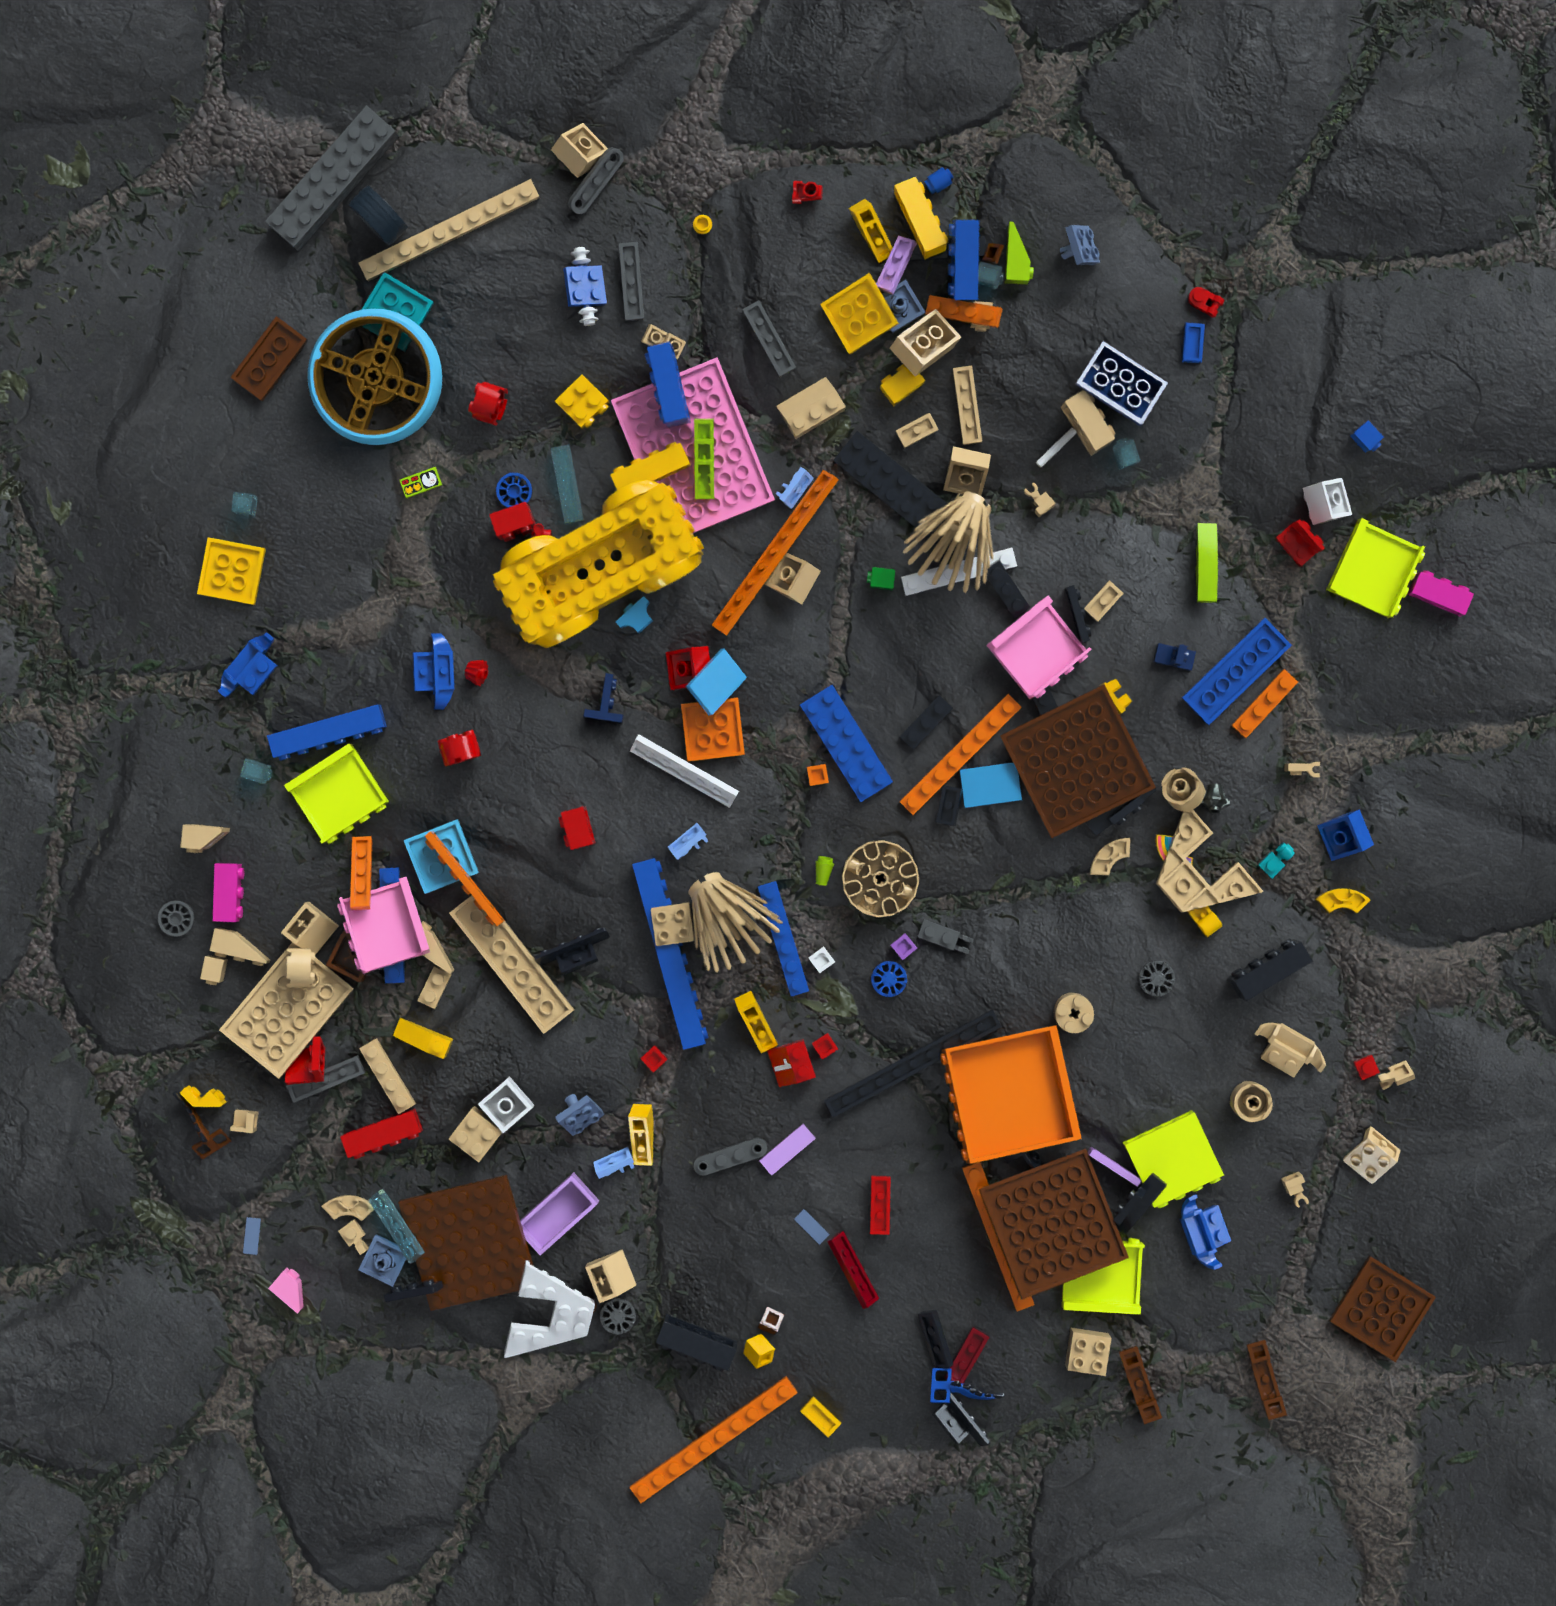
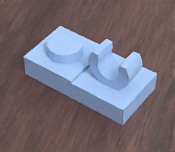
M800 467L789 485L783 483L782 486L786 489L783 494L779 492L776 494L787 507L792 509L814 478L807 470Z
M696 823L670 844L668 848L678 860L680 857L685 856L693 845L700 849L698 841L703 839L707 843L708 839L706 838V833Z
M629 1147L593 1162L599 1179L609 1176L618 1169L624 1173L623 1167L627 1165L631 1169L634 1168Z

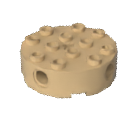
M884 840L867 842L856 848L846 860L842 872L843 890L850 903L862 913L874 917L892 916L907 908L916 895L919 885L917 865L910 853L898 844ZM883 873L885 881L878 884L875 876H880Z

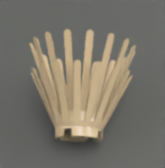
M964 492L963 496H960L959 493L955 500L919 521L918 523L922 524L914 529L915 533L904 543L907 544L915 537L917 538L904 549V554L909 552L940 523L942 524L909 559L908 565L913 564L923 552L926 553L943 535L918 571V575L922 576L933 559L935 562H939L948 548L932 580V584L936 585L952 555L948 566L949 569H953L948 584V590L951 591L953 590L968 545L963 568L964 573H966L963 592L966 593L969 587L978 538L975 589L978 590L980 587L981 564L983 563V582L985 584L987 568L990 567V558L993 560L989 521L991 513L990 504L986 507L983 504L985 499L976 493Z
M713 872L704 876L706 881L700 883L697 880L690 887L688 894L692 900L696 949L698 948L699 938L700 951L703 953L707 970H710L708 957L710 954L714 970L718 972L719 967L714 952V946L716 945L719 947L726 968L728 970L731 969V964L725 951L727 943L721 928L741 963H745L746 959L735 939L738 941L741 939L740 934L756 954L760 953L759 948L741 925H744L749 931L754 929L767 943H772L771 938L739 906L755 919L765 923L776 933H779L780 930L746 902L777 923L782 924L783 922L778 919L780 918L754 899L767 904L765 900L725 880L720 873Z

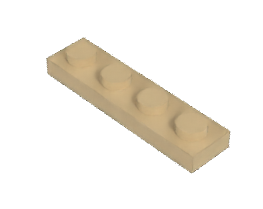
M972 366L953 368L963 445L982 443Z
M376 1038L359 1048L397 1113L400 1114L415 1105L414 1099L378 1039Z

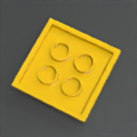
M870 273L820 304L849 354H852L899 324Z
M208 537L197 594L255 605L266 549Z

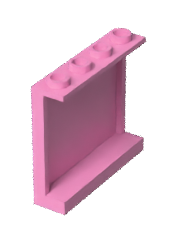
M1049 596L1039 601L986 645L1029 699L1041 697L1046 692L1045 688L1048 685L1052 687L1059 682V676L1063 673L1067 675L1074 669L1072 665L1077 661L1079 663L1084 661L1088 657L1087 653L1091 650L1090 647L1086 649L1050 605L1053 601Z
M407 877L400 878V882L371 890V909L351 910L350 897L346 899L339 898L340 904H337L340 915H344L346 919L343 925L346 934L350 933L352 940H349L351 951H356L358 957L354 961L357 970L361 969L363 974L430 953Z

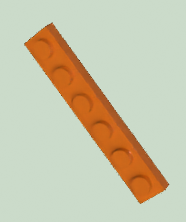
M434 831L425 835L427 838L426 844L431 850L435 849L439 853L438 859L443 865L447 864L451 868L450 874L455 880L459 879L463 883L462 889L467 895L471 894L475 898L474 904L479 910L483 909L487 913L485 917L490 924H495L496 926L502 924L505 921Z

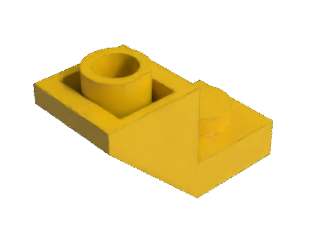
M190 1085L180 1092L193 1107H221L227 1103L224 1099V1094L214 1088L209 1090L202 1098L200 1097L201 1093L199 1090Z

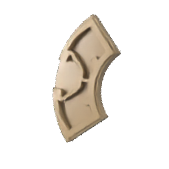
M1130 838L1114 840L1101 848L1093 859L1090 875L1110 876V870L1115 862L1122 858L1130 857Z
M353 1195L338 1196L322 1205V1208L333 1220L341 1216L350 1215L362 1221L376 1208L368 1200Z

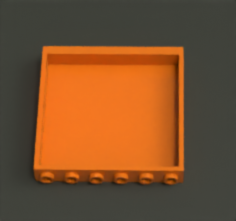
M1057 1025L942 1049L943 1054H940L942 1065L946 1066L947 1071L944 1074L945 1081L950 1085L949 1099L951 1103H954L955 1108L953 1118L955 1122H958L959 1130H957V1136L963 1145L961 1155L967 1164L1082 1139Z

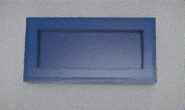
M1185 323L1182 362L1202 363L1205 324Z

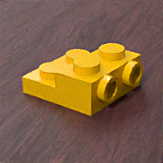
M583 374L555 400L581 429L590 427L595 421L593 418L598 413L600 415L603 414L609 407L608 399Z

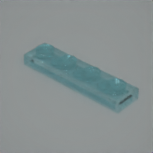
M570 445L550 448L564 523L584 521Z
M384 1189L375 1193L368 1201L410 1264L415 1262L425 1253Z

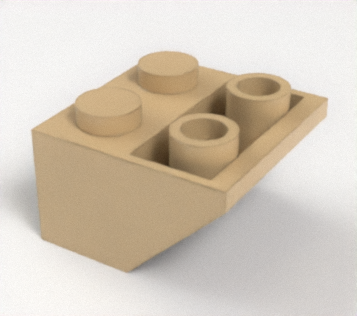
M306 902L281 933L295 945L303 949H311V952H315L316 955L339 925L312 903Z
M623 1249L586 1264L585 1268L599 1303L617 1297L637 1285Z

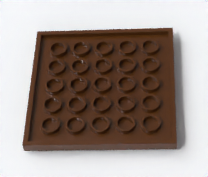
M1105 684L1000 735L1051 838L1156 788Z
M1086 1149L979 1189L1021 1300L1129 1258Z
M507 1175L406 1198L398 1202L422 1282L433 1279L434 1282L442 1280V1289L426 1295L430 1311L519 1291L525 1263L529 1261L530 1265L533 1266V1262Z

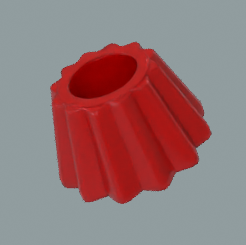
M470 661L465 669V678L475 685L481 686L488 676L487 661Z

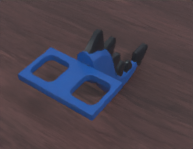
M932 1368L931 1403H950V1392H958L966 1397L980 1400L1001 1399L1005 1397V1393L983 1394L982 1391L971 1388L970 1384L951 1381V1368ZM947 1371V1381H936V1372ZM946 1390V1399L935 1400V1391Z

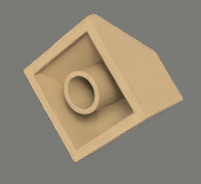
M582 123L561 134L551 151L578 178L590 171L608 148Z
M953 446L943 490L958 494L972 492L981 496L991 455Z
M786 553L764 585L797 603L803 604L821 571L807 561Z
M194 824L183 825L181 848H187L186 852L202 853L203 849H209L228 834L230 828Z

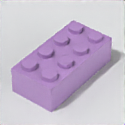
M574 1172L520 1220L526 1241L539 1255H542L599 1202L597 1197Z

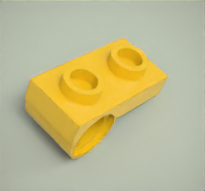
M1208 906L1187 911L1206 937H1209L1222 927L1221 921Z

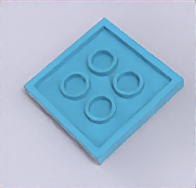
M458 819L404 840L424 894L459 881V879L455 880L450 874L451 868L447 864L443 865L438 859L439 853L435 849L431 850L426 844L427 838L425 835L430 831H434L469 876L479 873Z

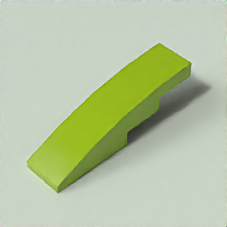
M714 418L694 419L695 499H714Z
M1198 523L1196 527L1197 602L1216 603L1218 585L1217 524Z

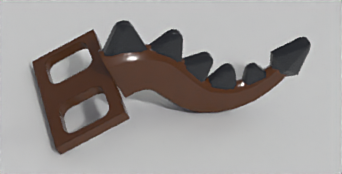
M178 1091L173 1092V1096L185 1106L193 1122L194 1129L201 1138V1141L193 1145L192 1149L202 1160L231 1142V1139L221 1128L209 1135V1131L204 1127L194 1107ZM223 1134L226 1140L217 1144L213 1138ZM206 1144L210 1150L201 1154L197 1148Z

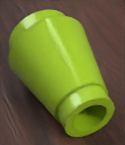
M818 856V860L815 861L816 884L827 885L834 866L833 859Z

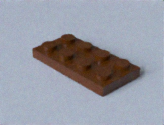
M276 316L230 378L263 402L308 342V339Z

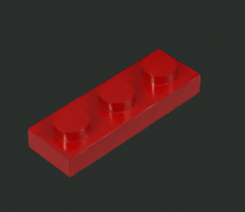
M871 1176L870 1234L889 1235L890 1176Z

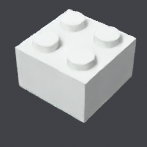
M510 1076L478 1104L502 1133L534 1107V1104Z

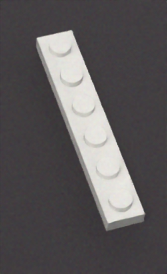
M1013 548L993 552V560L990 558V565L999 560L1005 570L1017 567ZM974 557L970 579L976 578L977 557ZM965 560L961 563L955 583L965 580L966 573L963 571ZM983 563L981 564L980 576H983ZM949 564L946 565L936 585L932 584V580L939 567L926 570L922 576L914 573L901 577L905 595L908 596L948 585L953 569L948 568Z
M641 735L637 736L630 752L729 808L739 792Z

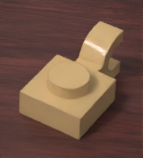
M1312 762L1310 764L1287 763L1285 764L1284 771H1290V775H1302V772H1307L1311 777H1320V773H1313L1312 771L1314 766H1320V762Z
M1406 1060L1388 1067L1389 1073L1378 1075L1381 1081L1379 1084L1383 1090L1389 1088L1393 1082L1398 1086L1415 1079V1074Z
M355 1219L338 1231L348 1246L355 1245L360 1255L369 1249L362 1239L366 1234Z

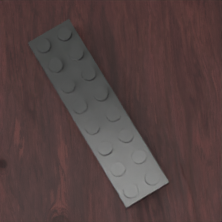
M366 105L265 222L293 248L299 251L399 137L397 132Z

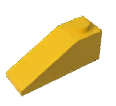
M864 199L851 206L849 210L877 262L880 263L889 257L893 247L872 204Z
M752 991L735 998L738 1011L759 1051L763 1053L777 1046L778 1043Z
M403 1018L399 1019L393 1034L394 1037L442 1059L447 1057L453 1042L452 1038Z
M633 1104L628 1116L633 1165L652 1166L654 1123L652 1105Z

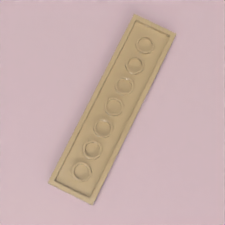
M471 895L449 914L543 1034L574 1011V1008L535 961L534 957L505 921L499 926L491 925L485 917L487 913L483 909H478L473 902L475 898Z

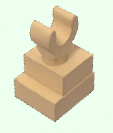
M1032 483L1035 491L1030 493L1025 488L1024 492L1027 496L1034 499L1033 503L1037 507L1034 512L1038 517H1041L1055 506V502L1046 492L1040 496L1037 485Z
M1300 1172L1281 1178L1286 1192L1290 1196H1295L1294 1204L1298 1208L1300 1207L1298 1204L1300 1199H1304L1306 1204L1309 1203L1307 1197L1302 1193L1304 1190L1301 1184L1305 1180Z

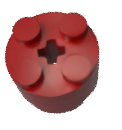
M488 382L477 383L474 390L476 395L474 401H471L469 404L468 412L472 413L473 419L496 426L498 424L496 420H501L505 412L507 399H504V394L508 395V390Z
M474 730L466 731L459 735H451L437 741L444 766L458 764L482 756Z

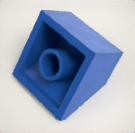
M1360 809L1317 825L1331 861L1362 852L1374 845Z

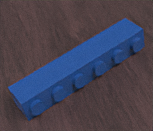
M377 704L267 735L273 758H279L281 761L291 758L290 754L297 753L298 756L309 753L308 749L316 747V750L327 748L329 743L334 742L335 745L345 743V739L350 737L356 740L365 737L364 734L371 732L372 735L383 732L382 728H386L387 725L382 707Z

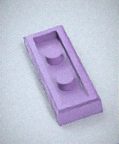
M898 235L876 283L880 291L894 294L917 245L915 240Z
M802 1124L759 1161L772 1176L816 1138Z
M1090 1147L1087 1152L1089 1156L1138 1187L1141 1182L1138 1176L1093 1147Z

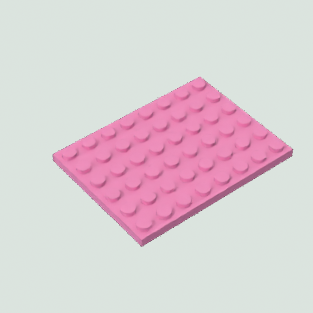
M718 357L680 372L691 423L671 428L663 424L658 410H661V405H658L654 395V391L657 390L654 384L647 385L611 400L634 460L637 458L643 460L649 457L648 454L655 450L661 452L666 449L665 446L673 442L678 444L681 442L691 466L661 479L657 483L670 485L677 495L675 501L683 506L686 515H684L685 520L688 519L695 529L693 533L775 501ZM714 418V499H695L694 419Z

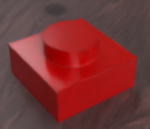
M828 1033L812 1042L821 1059L838 1050V1047Z
M656 1045L640 1058L653 1073L668 1060Z
M1371 1054L1353 1062L1361 1080L1380 1073Z

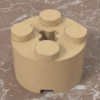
M1188 768L1173 769L1162 780L1161 786L1164 798L1174 809L1179 811L1191 812L1200 805L1206 793L1201 780Z
M287 948V952H291V957L287 956V979H291V981L286 984V987H310V983L314 984V972H311V964H315V952H311V949Z
M1067 993L1057 1000L1054 1007V1018L1063 1030L1069 1033H1080L1086 1030L1093 1022L1094 1010L1091 1003L1083 995ZM1073 1008L1076 1011L1078 1010V1012L1076 1013V1017H1073L1072 1015L1069 1016V1014H1071V1009Z
M1244 1081L1237 1085L1230 1097V1105L1235 1114L1248 1122H1257L1265 1119L1273 1107L1270 1092L1262 1085L1253 1081ZM1253 1099L1255 1103L1252 1105L1248 1102V1100Z

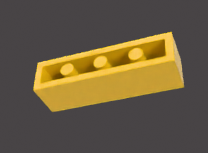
M913 177L894 186V194L924 259L946 251L948 238L946 233L940 230L939 226L941 225L938 216L933 215L932 203L924 195L925 189L922 182H918L917 178Z
M676 442L670 443L661 452L655 450L649 453V457L643 460L637 458L630 462V466L625 468L624 466L615 468L613 470L614 473L610 475L616 489L619 490L626 485L642 480L657 482L690 467V462L681 442L678 444Z

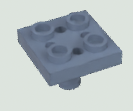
M1071 225L1066 227L1070 245L1060 248V253L1064 252L1061 254L1062 258L1067 259L1074 255L1076 265H1095L1100 263L1099 251L1093 241L1094 234L1089 226Z
M906 280L897 285L893 295L886 292L882 293L899 323L890 329L892 333L926 313Z
M572 1094L565 1099L569 1108L555 1117L558 1123L574 1136L581 1133L590 1124L597 1122L605 1114L588 1095L578 1101L576 1095Z
M376 1234L358 1270L393 1287L410 1250Z

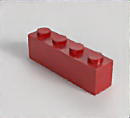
M412 1109L345 1133L340 1138L347 1157L358 1159L365 1156L364 1152L371 1150L374 1153L382 1150V1146L390 1144L391 1147L401 1143L400 1139L408 1137V1140L419 1137V1133L423 1129L416 1109Z

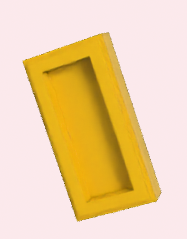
M814 1396L800 1410L827 1437L841 1425V1422Z

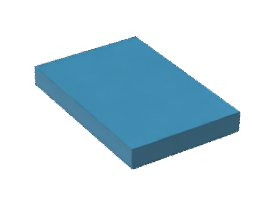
M720 649L687 684L686 688L710 716L716 712L747 677L725 649Z
M1014 763L959 770L964 808L1022 800L1019 775Z

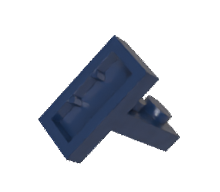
M1158 643L1153 662L1191 671L1196 651L1187 650L1186 645L1169 646Z
M605 674L600 711L585 709L584 717L623 723L624 715L609 713V709H613L614 698H611L612 690L616 691L617 679H614V674Z

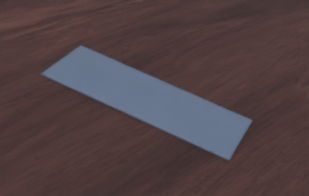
M805 1209L794 1218L819 1245L830 1235Z
M246 1218L243 1254L257 1255L261 1219Z

